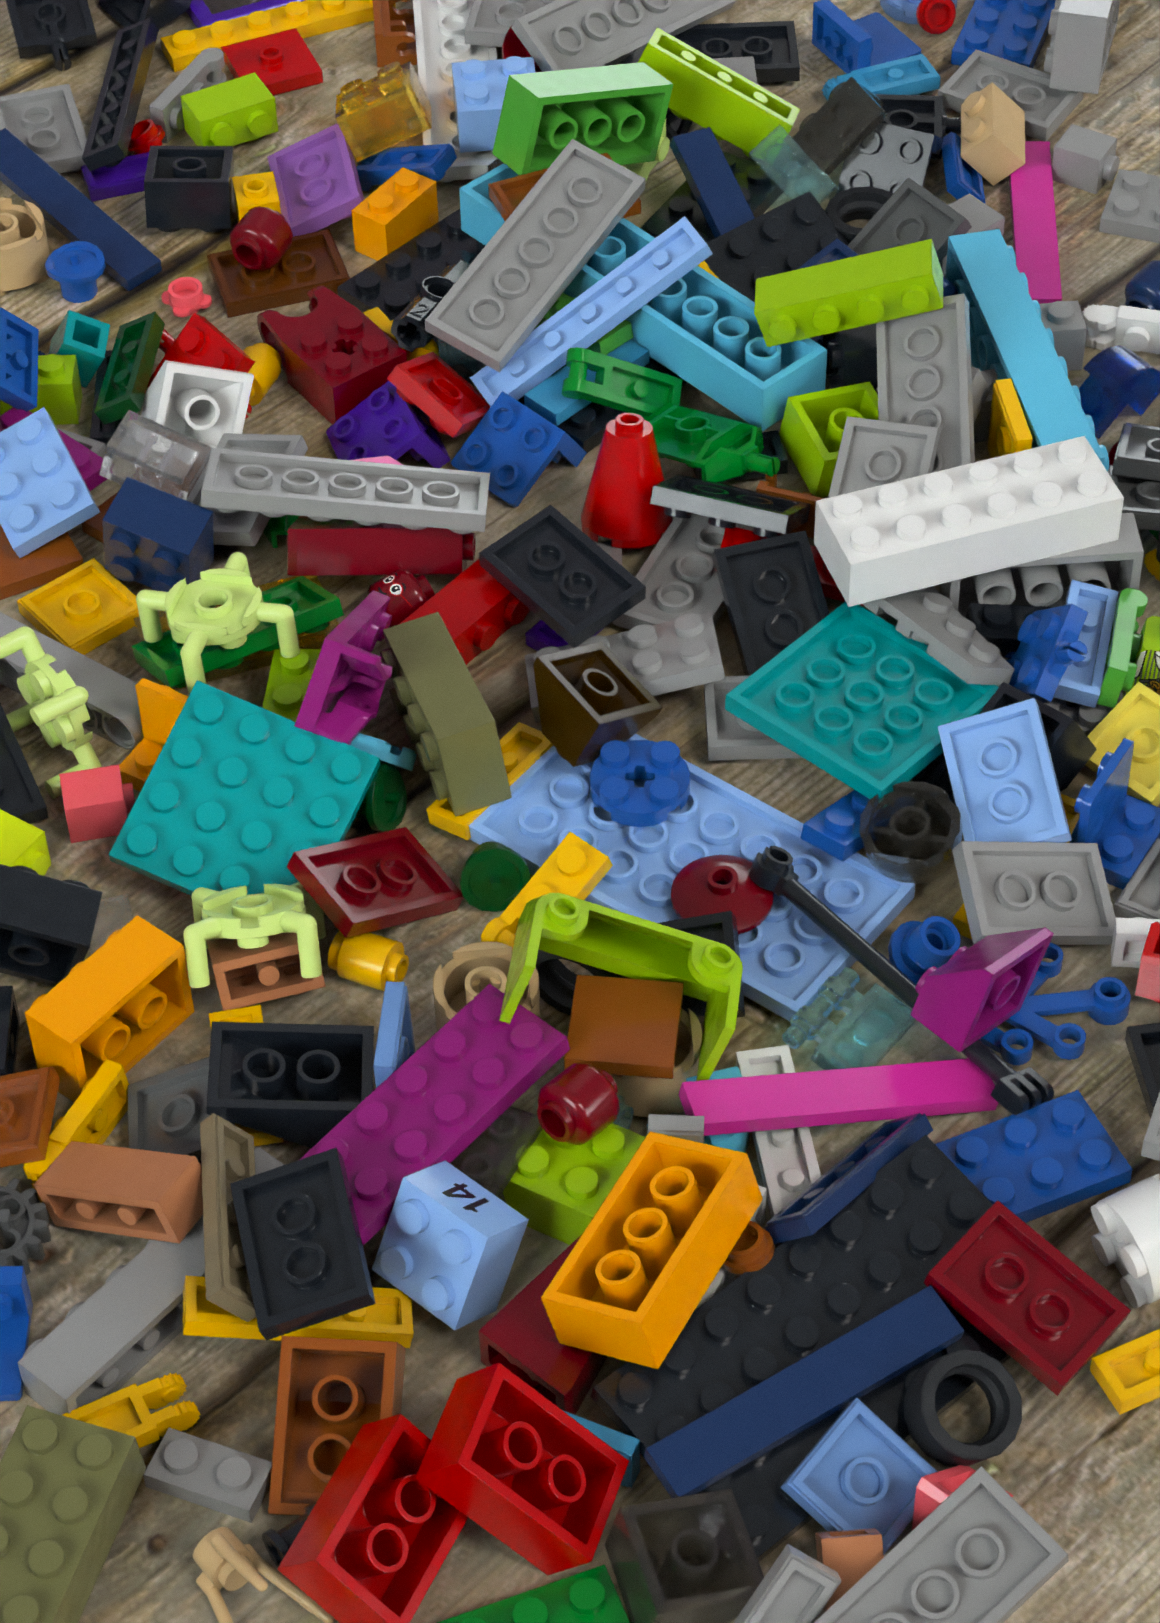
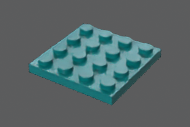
M845 601L726 694L725 710L881 805L943 753L938 726L978 715L999 687L996 685L967 684L927 654L928 645L906 638L895 629L896 626L860 605L848 607Z
M197 680L109 853L110 861L190 896L199 887L222 891L246 885L247 895L264 893L263 884L292 885L299 881L286 866L295 851L344 841L378 771L380 758L346 743L337 742L295 727V722Z

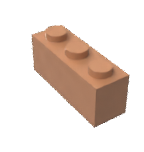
M71 1141L34 1184L55 1226L180 1244L203 1215L202 1167L196 1156Z

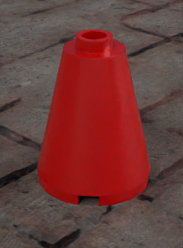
M622 413L616 419L607 423L581 513L582 532L597 543L598 535L612 539L611 547L642 548L655 545L661 539L662 533L667 530L673 521L672 516L663 513L664 507L650 504L653 485L664 481L653 426L639 414Z

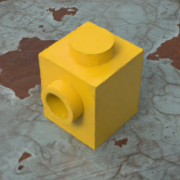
M273 171L232 177L238 223L250 209L258 206L268 207L281 213Z

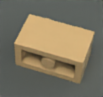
M992 82L981 91L971 93L961 104V158L994 186L1025 164V111Z

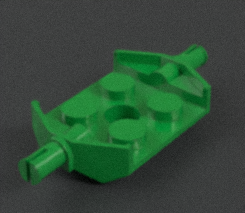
M665 403L651 415L643 417L644 420L650 422L653 426L659 458L682 462L691 468H701L702 480L717 483L753 471L773 477L779 471L780 461L777 457L761 454L764 448L762 427L671 403Z

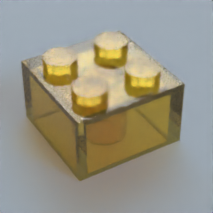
M398 61L387 64L377 71L378 76L365 82L362 79L353 80L341 87V93L336 95L335 119L357 162L432 128L431 103L410 61L402 65Z

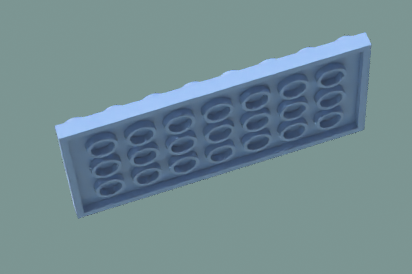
M635 733L627 741L647 739ZM554 746L546 751L510 786L512 798L490 805L469 825L470 840L479 845L491 841L499 842L511 848L522 856L528 865L531 875L538 871L567 834L572 832L608 856L613 865L585 901L655 923L679 919L671 904V887L677 874L686 865L697 859L712 855L737 856L753 862L758 852L763 854L765 848H770V846H777L789 852L793 857L794 873L799 876L797 881L870 944L879 937L915 896V883L857 852L843 862L800 838L803 823L686 760L684 761L687 763L690 772L688 801L681 810L679 805L675 810L669 812L668 820L658 825L632 827L611 820V813L603 809L600 804L598 810L591 799L590 771L594 761L573 767L558 754ZM635 779L632 781H634L635 787H645V782L648 780ZM775 893L773 906L767 918L756 928L738 935L740 960L743 966V995L795 1025H798L857 961L783 895L778 897Z

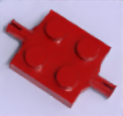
M194 312L176 339L165 329L163 330L159 348L165 353V356L151 375L148 388L165 360L246 373L249 372L255 361L206 318ZM248 403L247 412L251 414L252 407Z

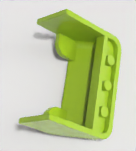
M562 893L545 894L530 900L526 904L517 925L499 1021L510 1024L535 970L538 950L631 979L684 983V995L706 1002L702 1046L696 1081L709 1080L736 1028L743 966L735 951L725 944Z

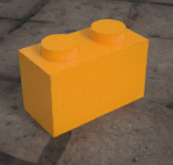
M402 167L351 210L355 251L378 261L438 223L436 181Z

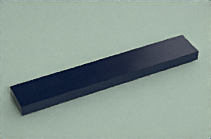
M6 128L0 130V181L22 200L36 205L41 210L44 219L71 242L86 241L96 245L104 255L106 264L104 270L128 291H131L162 271L159 258Z
M930 1285L646 1448L643 1457L674 1503L678 1505L844 1408L855 1398H861L961 1339L964 1329Z

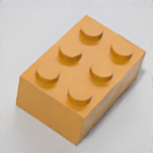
M137 915L122 929L114 931L106 942L85 961L77 963L69 974L47 994L40 995L32 1003L31 1007L25 1012L37 1069L50 1066L55 1068L60 1077L59 1093L75 1102L81 1094L85 1082L96 1074L106 1059L122 1064L126 1074L195 1012L191 987L189 986L184 945Z

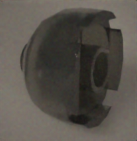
M901 782L892 785L893 792L885 794L880 799L878 794H876L869 800L860 816L859 829L863 848L874 868L883 876L893 880L922 885L936 880L953 866L955 861L952 850L962 841L963 825L959 809L949 800L948 793L942 788L926 782Z

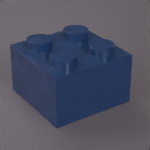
M128 476L126 477L102 519L105 569L123 581L131 582L134 580L151 587L153 590L169 592L177 582L186 578V584L201 579L200 572L208 570L214 560L213 511Z

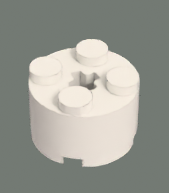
M1160 1173L1099 1200L1095 1205L1091 1206L1093 1219L1099 1229V1233L1091 1236L1093 1248L1105 1266L1114 1263L1123 1276L1120 1278L1121 1288L1126 1299L1134 1308L1144 1304H1151L1160 1299Z

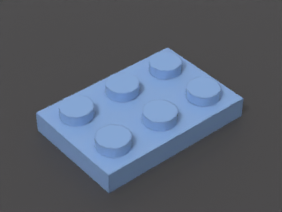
M44 407L0 432V524L19 558L24 557L100 513L59 431Z
M1035 698L938 726L964 841L1056 843L1072 841L1040 709Z

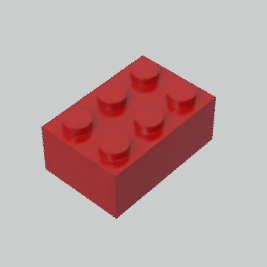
M496 1363L456 1379L415 1478L546 1575H551L592 1562L629 1460L501 1363Z
M402 1414L362 1425L277 1569L339 1623H410L468 1519L465 1514L415 1478L431 1440Z

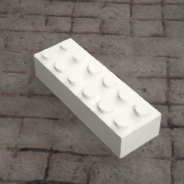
M1081 436L817 500L815 506L814 544L848 607L1116 541L1119 538L1124 497L1086 437Z

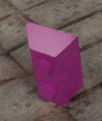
M1044 927L988 935L969 948L966 946L960 947L946 964L940 968L932 966L921 976L915 987V992L919 995L910 1015L960 1053L1020 1011L1054 933Z

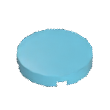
M361 733L351 742V746L379 757L380 762H386L409 771L413 769L417 756L414 750L403 747L401 751L399 747L390 745L387 741Z

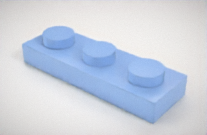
M1071 580L1065 605L1073 604L1089 612L1078 638V641L1086 645L1088 653L1087 655H1082L1086 657L1082 662H1074L1068 665L1056 689L1054 698L1093 708L1096 707L1101 692L1100 689L1119 591Z

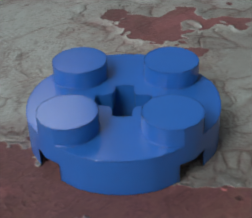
M609 741L601 747L600 756L591 767L590 795L593 804L598 810L600 804L603 809L611 813V820L622 825L632 827L658 825L668 820V813L675 810L679 805L681 810L689 798V768L680 756L679 747L671 741ZM645 779L648 781L645 782V787H635V783L632 780Z

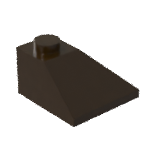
M602 641L537 656L533 663L542 733L553 744L558 754L573 767L595 761L600 756L601 747L609 741L619 740L626 742L658 716L663 709L658 701Z

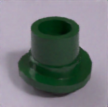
M386 762L380 763L378 771L355 816L357 818H366L370 827L378 832L394 830L402 822L406 813V788L400 772L394 765Z
M491 841L482 843L473 850L471 856H469L462 867L459 882L462 896L471 906L482 911L497 912L505 910L531 878L528 865L519 853L499 842Z

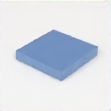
M386 981L373 1064L376 1088L415 1053L408 988L405 986V982Z
M855 1398L847 1405L780 1488L827 1531L876 1528L882 1534L884 1555L913 1519L916 1486L921 1477L938 1471L858 1398Z

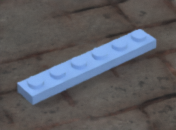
M684 216L535 328L500 373L486 365L470 377V379L490 407L502 391L518 401L525 393L539 385L566 364L567 350L569 348L587 349L713 254Z

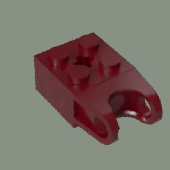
M317 286L307 293L310 299L308 307L311 313L299 317H289L280 314L278 311L266 310L258 314L257 324L263 343L270 345L279 353L282 361L281 368L287 375L288 383L333 425L340 417L346 415L370 396L373 391L389 381L387 377L396 365L407 361V355L405 350L399 347L395 341L357 307L328 288Z

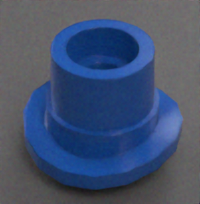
M86 241L64 244L54 250L48 256L45 263L47 275L59 282L63 298L73 303L86 302L96 296L98 292L97 279L104 273L106 266L103 252L96 245Z
M940 916L928 917L923 922L909 921L902 923L891 935L888 945L889 961L917 985L921 976L930 967L940 968L950 960L960 947V934L951 921Z

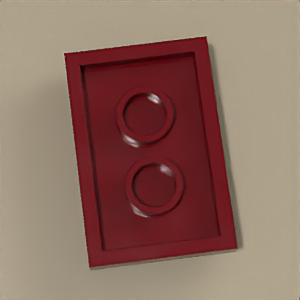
M407 827L295 851L286 866L345 938L456 911L464 899L461 890Z
M998 1200L934 1266L924 1281L927 1287L931 1285L940 1298L1057 1396L1122 1325L1131 1312L1127 1306Z

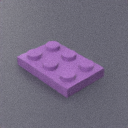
M341 122L267 156L270 171H273L281 214L289 223L293 236L317 232L342 219L352 217L351 210L364 200L349 136Z

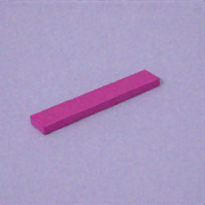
M1025 141V164L1009 175L1013 248L1016 256V266L1019 273L1024 272L1027 277L1031 299L1037 300L1039 304L1062 301L1050 141Z
M969 1058L682 1082L678 1094L685 1115L704 1116V1136L890 1120L917 1113L935 1116L996 1110L998 1102L991 1096L995 1087L993 1080Z

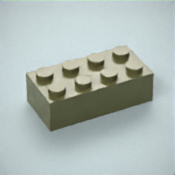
M439 612L383 629L387 649L380 651V656L383 663L392 666L391 678H393L395 687L389 689L391 700L397 716H402L410 743H417L416 749L423 770L425 772L433 770L429 774L437 799L440 801L447 798L456 817L512 798L495 720Z
M26 1406L0 1461V1623L79 1622L146 1470L142 1454L134 1436Z

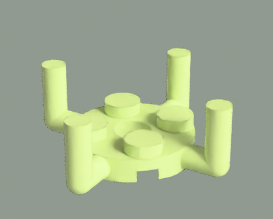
M241 552L232 553L224 568L200 572L201 579L186 584V578L177 582L169 592L145 589L141 590L136 596L144 640L149 643H155L162 639L163 633L158 610L166 612L173 640L184 644L180 655L189 695L197 680L206 684L201 658L205 646L220 645L225 649L238 648L247 641V634L253 631L260 622L276 624L280 653L283 657L293 658L300 653L292 608L285 604L263 602L260 587L258 586L257 588L253 585L252 577H250L247 557Z
M23 626L0 637V659L21 650L27 661L25 675L17 678V684L23 698L29 704L6 715L13 732L35 722L39 726L43 738L51 748L61 744L67 750L72 751L79 764L62 773L102 767L90 743L93 738V731L84 733L82 725L90 720L85 705L89 697L88 691L82 686H76L66 670L59 673L53 670L49 664L56 661V659L50 654H45L35 632L30 627ZM59 774L44 782L47 792L53 799L62 795Z
M300 882L292 885L263 884L264 893L247 895L246 885L222 891L204 887L195 889L191 896L194 923L188 925L183 932L189 986L192 988H202L210 985L206 950L208 949L207 941L222 938L237 939V944L240 948L250 949L267 945L269 943V936L279 933H297L301 976L303 978L321 976L322 966L319 939L326 937L324 911L310 894L306 892Z

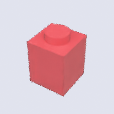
M119 764L59 774L71 843L118 836L128 817L127 814L130 813L135 803L132 783L122 784Z

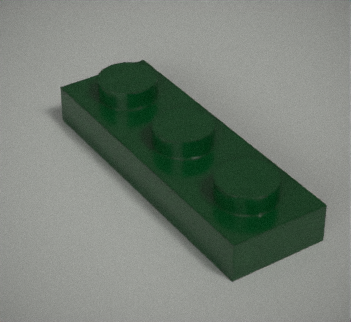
M155 311L119 327L94 411L104 425L121 418H131L141 411L165 323Z

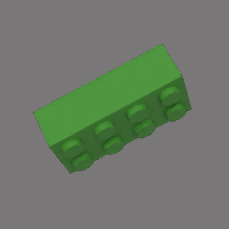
M644 62L509 75L492 154L518 175L549 168L572 139L599 154L608 153L612 160L620 165L655 161L674 84Z

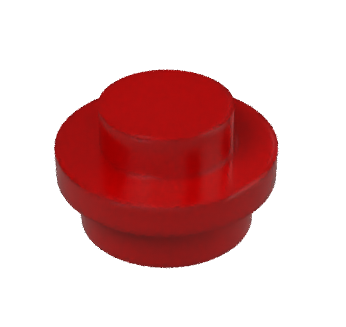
M921 0L916 11L918 24L924 31L931 34H940L947 31L954 23L956 17V9L952 0Z
M146 119L135 124L128 147L129 152L132 155L149 152L150 146H162V140L165 136L162 126L155 125L152 119Z

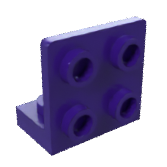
M387 381L380 388L373 391L370 396L346 415L340 417L326 430L335 454L341 460L390 456L397 460L407 451L417 461L424 458L434 468H441L451 460L437 430L429 421L430 417L418 406L405 402L397 394V388L390 381Z

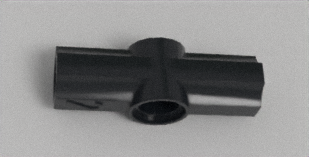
M460 260L455 265H448L438 276H430L423 280L419 295L393 320L391 333L398 341L399 347L413 352L416 348H424L435 337L425 331V320L469 267L470 263Z

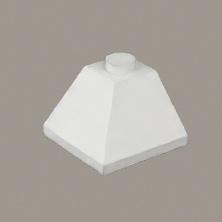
M165 360L146 391L137 435L150 450L209 458L211 449L217 447L224 433L242 434L254 375L252 373Z

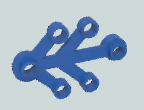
M1049 943L1043 958L1052 959L1053 962L1041 961L1020 1011L1005 1020L1018 1029L1003 1032L996 1027L979 1040L1000 1053L1002 1059L1011 1065H1023L1031 1059L1034 1043L1032 1037L1052 1047L1054 1053L1060 1058L1073 1060L1079 1058L1084 1052L1086 1042L1085 1031L1073 1023L1057 1026L1041 1016L1087 1011L1089 1016L1097 1023L1116 1025L1123 1022L1128 1016L1131 1000L1130 991L1121 980L1115 977H1104L1094 983L1089 990L1034 995L1048 978L1057 976L1062 970L1063 951L1058 945ZM1063 1039H1071V1040H1074V1041L1077 1042V1043L1067 1044V1043L1063 1042L1062 1040H1063ZM1010 1045H1020L1024 1048L1017 1050L1011 1048Z

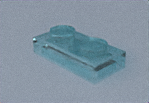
M780 124L749 152V156L790 200L810 191L820 204L837 188L836 184Z

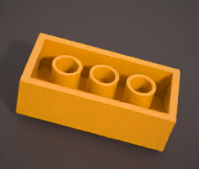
M651 1131L648 1133L541 1297L560 1344L659 1369L763 1200L747 1153Z

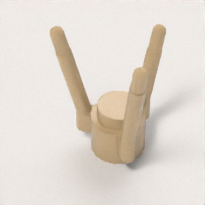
M219 1527L212 1530L197 1544L193 1553V1559L203 1572L196 1579V1583L207 1595L219 1623H234L220 1589L224 1587L227 1591H234L250 1582L258 1591L263 1592L268 1588V1583L261 1575L324 1623H333L335 1621L329 1613L275 1567L264 1560L251 1544H243L230 1528Z

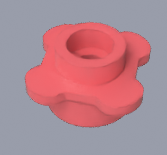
M180 277L173 280L169 284L168 290L161 296L162 302L173 308V314L176 317L191 316L194 312H199L200 308L206 309L212 304L211 296L203 293L202 283L193 277Z

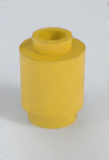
M256 343L243 350L255 361L248 372L254 375L249 398L251 406H255L262 401L281 373L282 361L279 353L265 343Z
M339 931L333 938L329 948L328 966L330 969L336 970L341 978L385 991L386 981L402 982L409 966V957L404 954V946L401 942L370 932L345 938Z

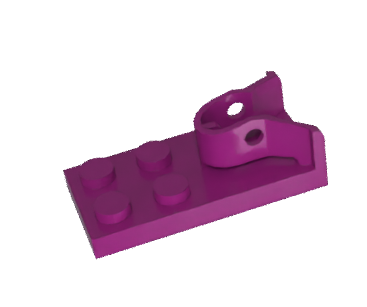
M373 590L325 637L296 719L295 727L351 745V742L369 721L377 717L379 702L386 680L390 679L392 675V666L380 662L382 657L371 652L377 640L383 641V629L390 626L392 615L386 613L391 597Z

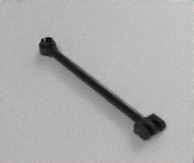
M777 846L766 847L763 854L758 852L749 870L751 880L761 888L774 892L778 897L782 895L786 897L913 1009L919 995L915 992L916 984L797 881L799 876L794 873L793 857L791 854ZM979 1039L961 1051L997 1083L991 1096L1011 1114L1018 1115L1053 1099V1087L1035 1070L1028 1067L1016 1072Z

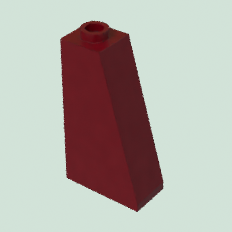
M299 516L288 528L287 575H389L401 568L410 571L412 574H461L467 567V561H474L476 535L475 533L457 534L449 529L433 527L411 530L399 524L388 523L366 526L358 524L354 520L343 519L321 522L312 520L307 516Z
M581 1236L479 1330L481 1363L487 1367L501 1363L561 1410L574 1415L578 1412L608 1356L560 1344L541 1297Z

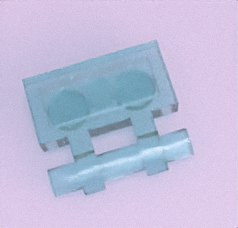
M846 967L836 977H828L818 988L819 996L809 1006H801L790 1018L791 1026L782 1034V1039L792 1049H798L806 1039H814L819 1045L815 1048L811 1060L824 1070L877 1066L913 1026L916 1019L910 1015L912 1009L877 983L863 996L854 989L860 982L859 975L853 969ZM833 1010H842L847 1014L838 1025L827 1019Z

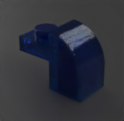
M1116 345L1101 351L1084 366L1083 369L1090 375L1079 388L1081 407L1085 415H1091L1095 427V437L1100 439L1126 405L1142 416L1160 393V371L1126 346Z

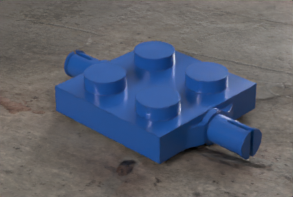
M1073 604L1034 611L1033 614L1027 616L1018 632L1017 638L1021 642L1017 651L1005 655L1008 658L1006 661L1014 668L1009 685L1043 703L1051 702L1068 665L1074 662H1082L1086 658L1082 655H1087V647L1083 642L1078 641V638L1089 612Z

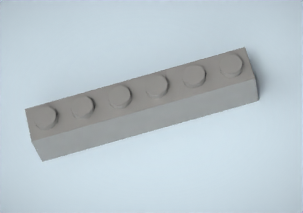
M259 1146L254 1149L255 1175L284 1165ZM203 1215L180 1244L149 1239L145 1248L126 1265L117 1267L109 1275L105 1284L85 1302H79L73 1306L67 1313L64 1321L45 1338L36 1340L27 1348L23 1358L17 1363L25 1393L49 1412L59 1415L69 1414L76 1408L119 1390L183 1331V1286L185 1276L205 1277Z

